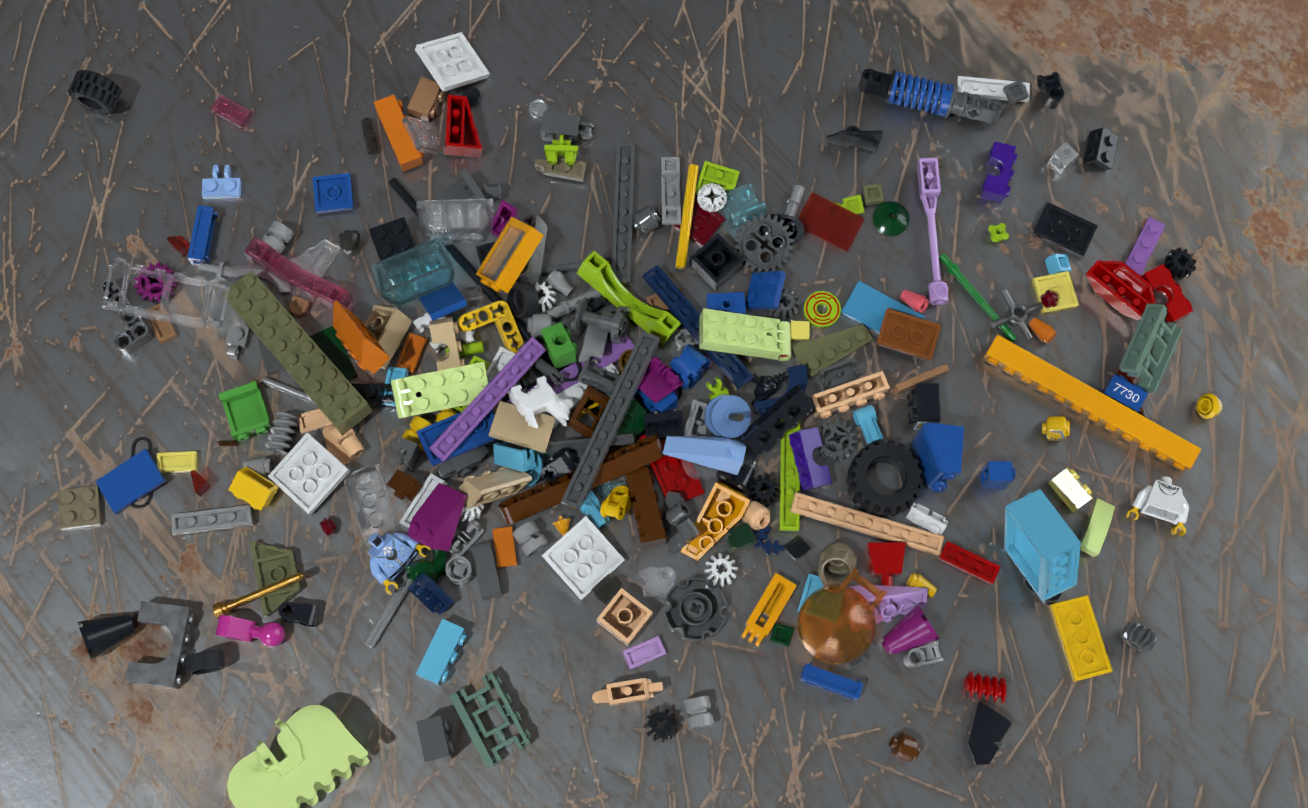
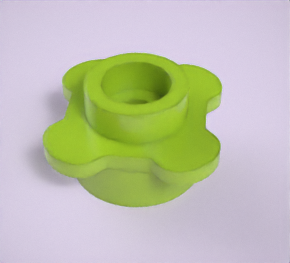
M1000 223L997 226H989L988 231L993 242L996 243L1009 238L1004 223Z

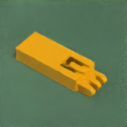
M775 573L745 624L747 627L741 637L745 638L748 632L751 633L748 641L751 643L756 636L758 639L755 642V646L758 647L764 636H768L797 585ZM761 612L764 613V614H766L767 616H769V618H768L767 622L765 623L764 627H761L762 624H763L764 621H765V619L762 618V617L760 618V620H759L758 623L756 624V621H757L758 617L760 616Z

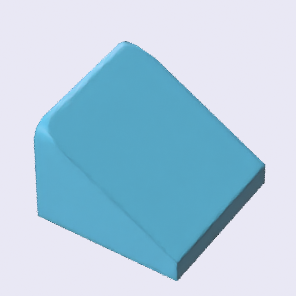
M1053 254L1045 259L1049 275L1072 271L1067 254Z

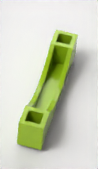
M593 251L582 262L576 274L617 308L619 306L629 307L630 312L627 313V316L647 333L660 337L659 343L662 346L674 335L681 322L669 312L653 308L634 297L617 279L609 262L596 251Z

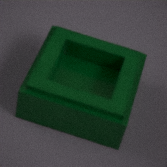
M775 622L769 642L789 648L794 628Z

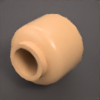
M753 501L749 503L742 516V520L752 529L760 530L769 524L770 511L759 502Z

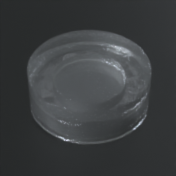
M542 100L532 101L529 104V114L535 119L543 118L544 111H547L546 103Z

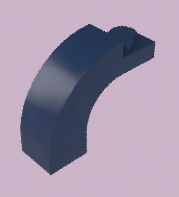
M806 365L787 367L785 371L789 374L786 378L787 391L779 398L754 402V414L761 416L797 384L805 392L808 382ZM792 406L789 412H792L797 406Z

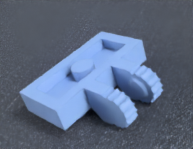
M213 165V178L202 179L203 199L241 198V179L231 178L230 165H225V178H219V166Z

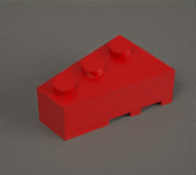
M448 95L444 155L481 158L483 148L478 138V132L473 122L467 97Z

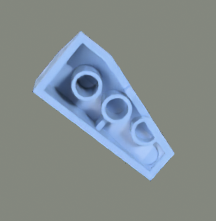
M667 436L662 454L738 475L743 464L746 444L743 441L727 437Z

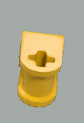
M620 485L612 489V492L602 502L600 509L602 517L611 516L616 517L617 520L624 518L632 506L629 488Z

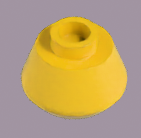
M1212 393L1203 394L1197 402V412L1204 419L1213 418L1221 413L1222 402Z

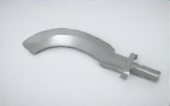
M219 261V266L201 262L198 265V270L217 273V278H222V275L238 278L239 276H245L252 270L257 277L266 279L274 284L279 292H289L292 290L284 277L265 267L255 265H235L234 267L224 266L222 261Z

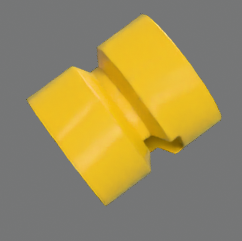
M415 415L409 424L411 428L405 430L402 438L417 443L422 452L423 446L416 431L432 424Z

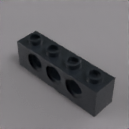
M797 384L756 419L740 435V438L756 456L764 454L772 443L782 439L784 433L794 428L802 417L808 416L816 405ZM792 406H797L796 411L789 412ZM777 419H783L781 424L774 425ZM762 432H768L767 436L759 437Z

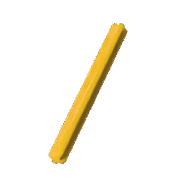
M690 164L688 167L676 258V268L685 269L698 175V165Z

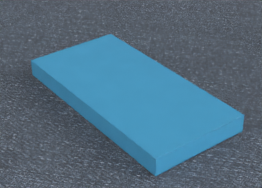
M858 281L841 311V314L859 324H863L878 334L887 308L920 319L925 317L861 281Z

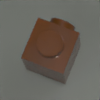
M399 469L396 470L387 483V486L394 491L393 495L402 501L405 498L411 502L423 486L414 477Z

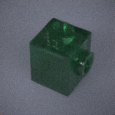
M747 523L729 530L728 537H726L730 548L733 547L735 552L750 547L755 542Z

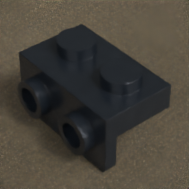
M1104 127L1090 131L1083 163L1086 165L1095 163L1105 170L1112 169L1118 136Z
M670 409L664 413L653 411L643 415L646 437L657 435L659 439H666L667 436H684L682 410Z

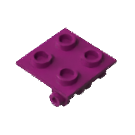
M653 356L638 388L654 403H657L683 385L684 382L670 368H667L668 366L663 364L658 357Z

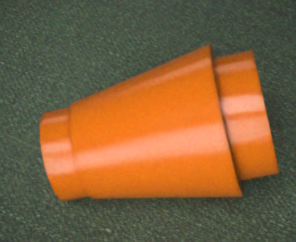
M1036 317L1028 324L1041 342L1046 344L1051 342L1057 334L1054 327Z

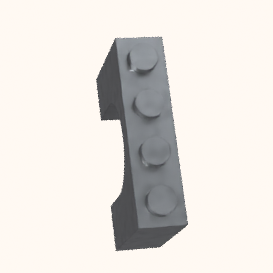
M141 601L137 621L142 624L167 627L172 633L174 644L169 656L159 663L147 664L129 661L125 682L178 690L184 678L182 668L185 665L184 658L188 656L186 653L187 645L191 642L190 628L195 622L194 610L185 606Z

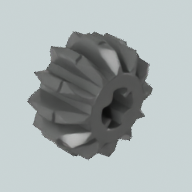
M786 288L781 293L778 309H770V314L776 313V319L782 316L783 321L786 320V316L792 319L793 314H798L799 310L797 308L800 307V302L797 301L798 295L792 296L793 290L786 293Z
M1130 622L1122 630L1121 637L1123 642L1139 652L1148 653L1156 644L1157 637L1155 633L1140 623Z

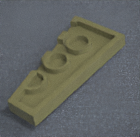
M861 324L792 345L791 352L800 365H806L807 375L811 379L818 374L819 370L838 363L871 343L873 338L865 326Z

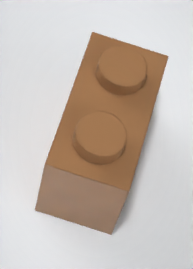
M421 77L407 107L409 116L430 123L431 119L435 118L438 103L443 101L445 92L441 90L437 82Z

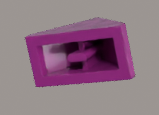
M502 200L488 231L499 237L511 217L520 220L519 210Z

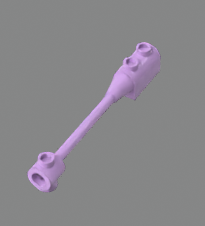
M919 158L917 162L919 193L928 218L933 282L928 285L929 301L931 305L938 306L949 302L947 283L941 281L935 223L937 198L941 193L938 158Z

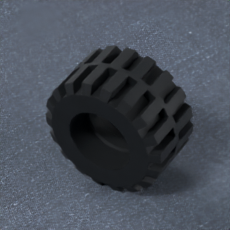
M78 70L68 90L69 96L78 104L92 111L110 114L114 111L122 93L121 88L111 79L89 70Z

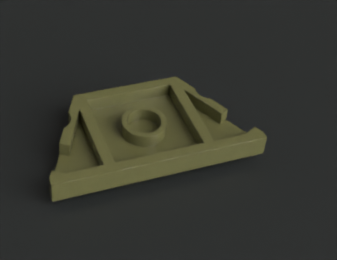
M250 542L258 590L298 573L293 551ZM299 581L260 597L263 616L268 617L282 603L287 602L301 591Z

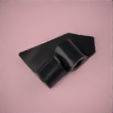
M849 126L846 130L828 135L827 139L832 144L841 147H857L876 152L883 131H860L856 126Z
M979 702L977 705L968 741L975 765H988L1002 744L1003 737L1012 725L1007 718L982 702Z

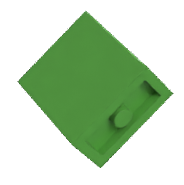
M256 381L218 394L232 432L231 436L235 441H245L254 434H265L272 427L260 387Z

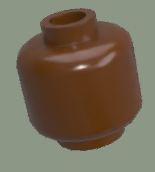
M901 732L897 736H893L889 742L891 755L904 762H911L919 756L921 746L913 736Z

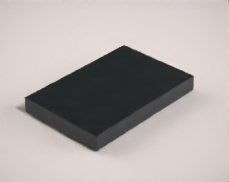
M1047 202L1032 235L1083 258L1098 225Z

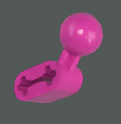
M219 615L215 634L219 637L242 642H252L253 638H257L267 647L278 646L285 637L283 627L277 622H268L262 627L255 626L256 622L226 615Z

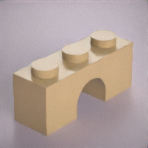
M452 317L429 321L432 343H444L450 349L445 356L436 357L438 371L465 366L464 359H460L459 352H462L461 341L456 340V334H459L457 322L453 323Z

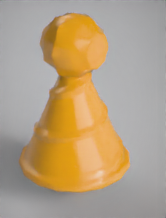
M561 515L558 516L559 520L553 522L552 525L563 536L569 531L571 518L563 519Z

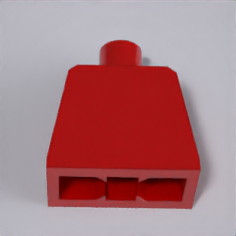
M905 542L867 543L865 550L871 576L881 577L882 586H893V577H899L902 574Z

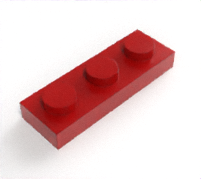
M949 541L945 542L938 560L990 585L994 583L1001 567Z

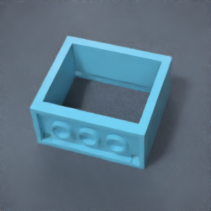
M1041 489L1030 492L1025 497L1017 501L1013 500L1010 504L1006 505L1004 549L1042 602L1076 586L1081 542Z

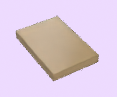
M500 401L489 437L545 453L556 418L543 413L534 415L538 425L536 429L528 426V422H525V417L517 411L516 405Z

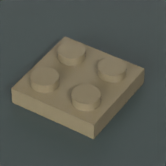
M98 485L58 490L59 525L61 530L102 525L100 488Z

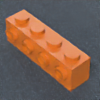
M393 94L373 102L402 171L405 172L423 165V150L421 146L417 147L415 143L418 140L414 130L410 132L408 126L411 124L408 116H403L402 110L404 108L401 100H396Z

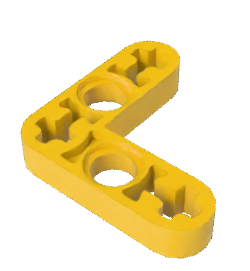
M505 301L494 302L466 313L457 319L458 329L462 332H468L495 322L505 349L515 354L518 348L524 344L509 305ZM498 306L503 307L504 310L502 312L492 315L491 311L497 309ZM480 311L487 313L488 318L486 321L479 319ZM464 318L466 321L474 318L475 322L468 324V327L462 324ZM504 322L510 323L512 327L510 332L503 330ZM514 333L515 336L507 339L506 336H510ZM513 342L518 343V346H516V348L511 347V344Z

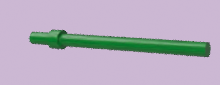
M943 253L939 259L948 268L947 271L951 276L954 275L993 321L999 319V315L960 272V267ZM1006 324L999 326L1011 342L1018 338Z

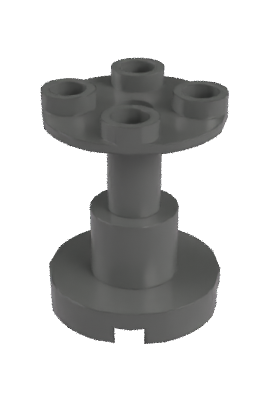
M588 298L577 300L575 305L576 317L571 322V329L575 330L576 335H580L586 323L599 326L601 331L610 332L612 343L620 345L623 343L621 337H626L630 323V317L627 316V313L630 312L629 307L619 306L615 314L603 312L600 315L589 312Z

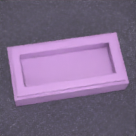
M659 636L622 651L630 670L667 654Z

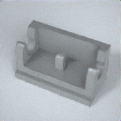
M588 324L578 362L582 363V361L588 360L590 361L589 364H597L598 360L592 359L590 356L602 358L608 332L601 331L599 326Z
M693 399L684 428V436L705 437L707 426L704 414L708 404Z

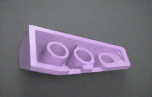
M882 585L845 587L844 608L849 630L851 633L860 632L863 629L869 631L874 629L876 624L883 621L888 623L892 621L893 617L900 614L906 615L916 605H919L920 608L927 605L928 589Z

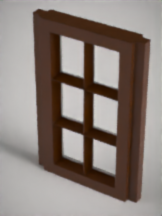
M588 385L571 414L567 426L586 438H591L610 398ZM589 398L602 405L598 414L584 407ZM582 411L595 418L591 427L577 420ZM639 435L634 438V443L637 441ZM610 446L609 451L614 452L623 448V446Z

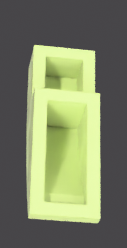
M1098 498L1095 500L1082 531L1083 534L1080 539L1081 551L1094 557L1100 553L1115 506Z

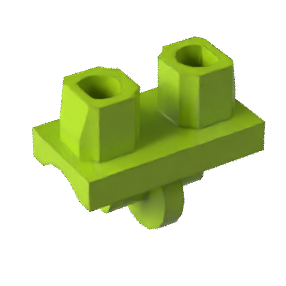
M560 134V140H552V145H545L544 152L547 164L555 165L557 164V156H565V164L574 165L576 157H578V146H571V140H564V135Z

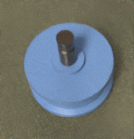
M719 395L708 403L704 418L707 428L714 435L735 438L742 435L749 427L751 412L748 404L742 398L734 395Z

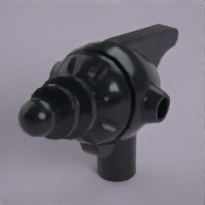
M788 372L775 374L774 377L762 375L760 378L756 374H752L754 376L752 381L756 387L754 390L755 398L751 405H754V402L763 401L774 394L778 389V384L781 385L785 381L784 378L789 376Z

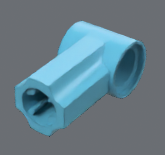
M872 405L856 409L852 412L854 421L858 427L860 426L867 445L883 440L876 422V412Z
M590 490L580 511L599 530L606 526L610 519L609 517L601 516L600 502L593 491Z

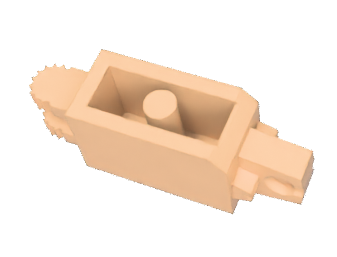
M646 678L606 684L605 690L593 693L592 700L594 704L609 703V707L646 701L654 697L653 693L663 691L662 682L652 683L651 679L646 680Z

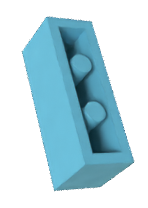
M442 619L416 675L439 686L441 682L445 683L449 675L447 669L450 663L454 664L458 653H456L459 645L462 646L466 640L465 629Z

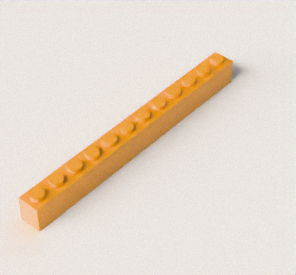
M998 334L984 355L987 358L986 361L991 365L1003 367V371L1007 374L1019 376L1023 383L1035 385L1039 392L1051 394L1054 396L1053 399L1061 404L1067 403L1073 411L1077 413L1083 412L1088 415L1087 418L1095 423L1099 421L1105 425L1104 428L1113 433L1116 431L1122 434L1121 437L1124 440L1138 443L1140 449L1154 452L1156 454L1155 457L1162 461H1170L1173 463L1172 466L1180 471L1191 469L1201 451V448Z

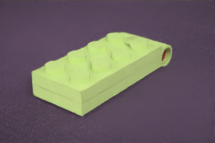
M703 308L699 316V349L788 361L791 359L790 323L780 321V319Z
M484 362L391 380L398 419L469 405L488 384ZM418 392H421L422 395L421 397H417L416 394Z

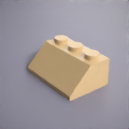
M374 305L364 325L390 356V359L380 368L385 370L390 364L395 351L400 346V342L408 331L412 320L398 309Z
M501 467L496 472L490 470L478 477L472 475L465 478L459 490L467 494L465 504L467 509L518 494L532 480V477L526 472Z

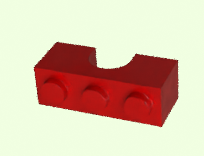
M1164 264L1141 276L1152 285L1153 293L1161 292L1167 297L1165 322L1176 323L1193 312L1190 301L1184 297L1181 287L1175 283L1170 270Z

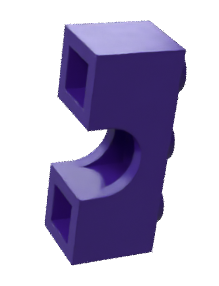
M996 141L993 143L987 165L997 168L1000 175L987 174L983 182L980 198L1002 203L1004 198L1009 196L1011 187L1008 186V183L1012 180L1014 170H1011L1012 164L1015 165L1018 155L1015 153L1016 146Z
M818 427L789 434L790 445L793 450L794 462L797 466L802 490L805 491L832 484L828 465H817L812 457L813 450L823 446Z

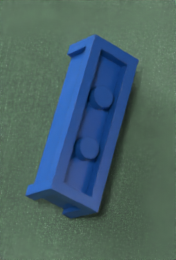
M200 205L197 207L187 257L193 265H199V262H210L208 255L215 219L219 218V215L214 212L213 207Z
M813 662L804 665L799 681L855 701L859 699L863 683H859L860 679L854 681L812 666Z

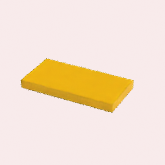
M1088 595L1049 605L1073 682L1113 672Z

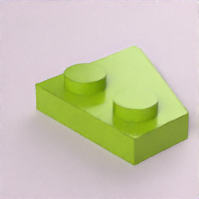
M704 161L696 186L695 196L698 195L703 185L710 184L711 182L719 184L725 189V192L734 191L740 171Z

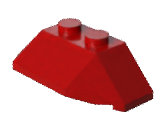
M1097 260L1085 274L1094 292L1126 317L1140 320L1147 303L1156 304L1152 285L1122 261Z

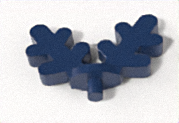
M769 524L767 527L760 529V531L754 530L757 541L754 544L755 548L760 547L762 550H765L767 555H770L771 551H773L774 555H778V551L784 550V546L779 545L777 540L771 544V540L765 534L771 531L768 527Z

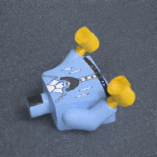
M386 532L382 537L374 533L368 539V542L373 546L368 551L371 557L369 560L371 573L381 585L384 584L386 586L385 591L390 595L392 593L388 590V586L393 585L396 589H398V586L395 582H389L388 580L392 581L417 554L415 550H419V554L422 557H427L421 553L422 548L426 547L431 551L429 547L420 545L419 542L411 539L405 533L395 532L391 535Z

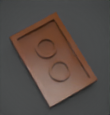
M887 308L875 345L930 362L941 325Z

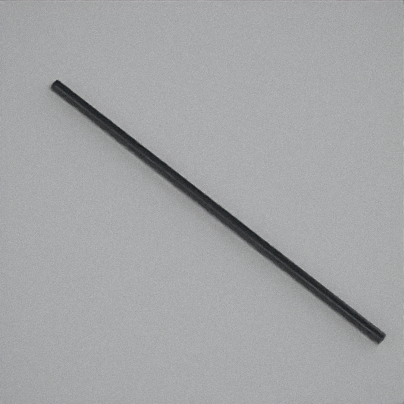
M395 177L392 178L388 184L491 302L503 301L492 288L480 282L482 278L476 275L477 270ZM498 306L497 308L500 312L504 310L503 307ZM514 317L521 336L527 342L531 338V334L527 332V327L521 320ZM547 351L542 354V358L555 368ZM588 400L584 407L591 406L593 404L592 401ZM597 407L590 410L595 414L599 413V409Z

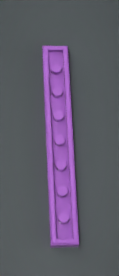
M627 335L625 338L621 337L623 342L621 345L612 342L605 345L602 358L590 356L592 359L598 360L597 364L591 365L603 369L611 363L618 362L624 351L634 349L635 346ZM582 361V363L579 362L581 370H582L583 365H584V363H585V362H583V361ZM576 362L559 371L565 376V379L574 378L578 374ZM557 377L561 382L560 385H555L549 378L546 379L556 395L578 383V378L571 382H565ZM534 386L524 391V393L531 392L530 390L534 389ZM511 400L506 401V403L513 404Z
M532 336L429 449L444 462L546 349Z

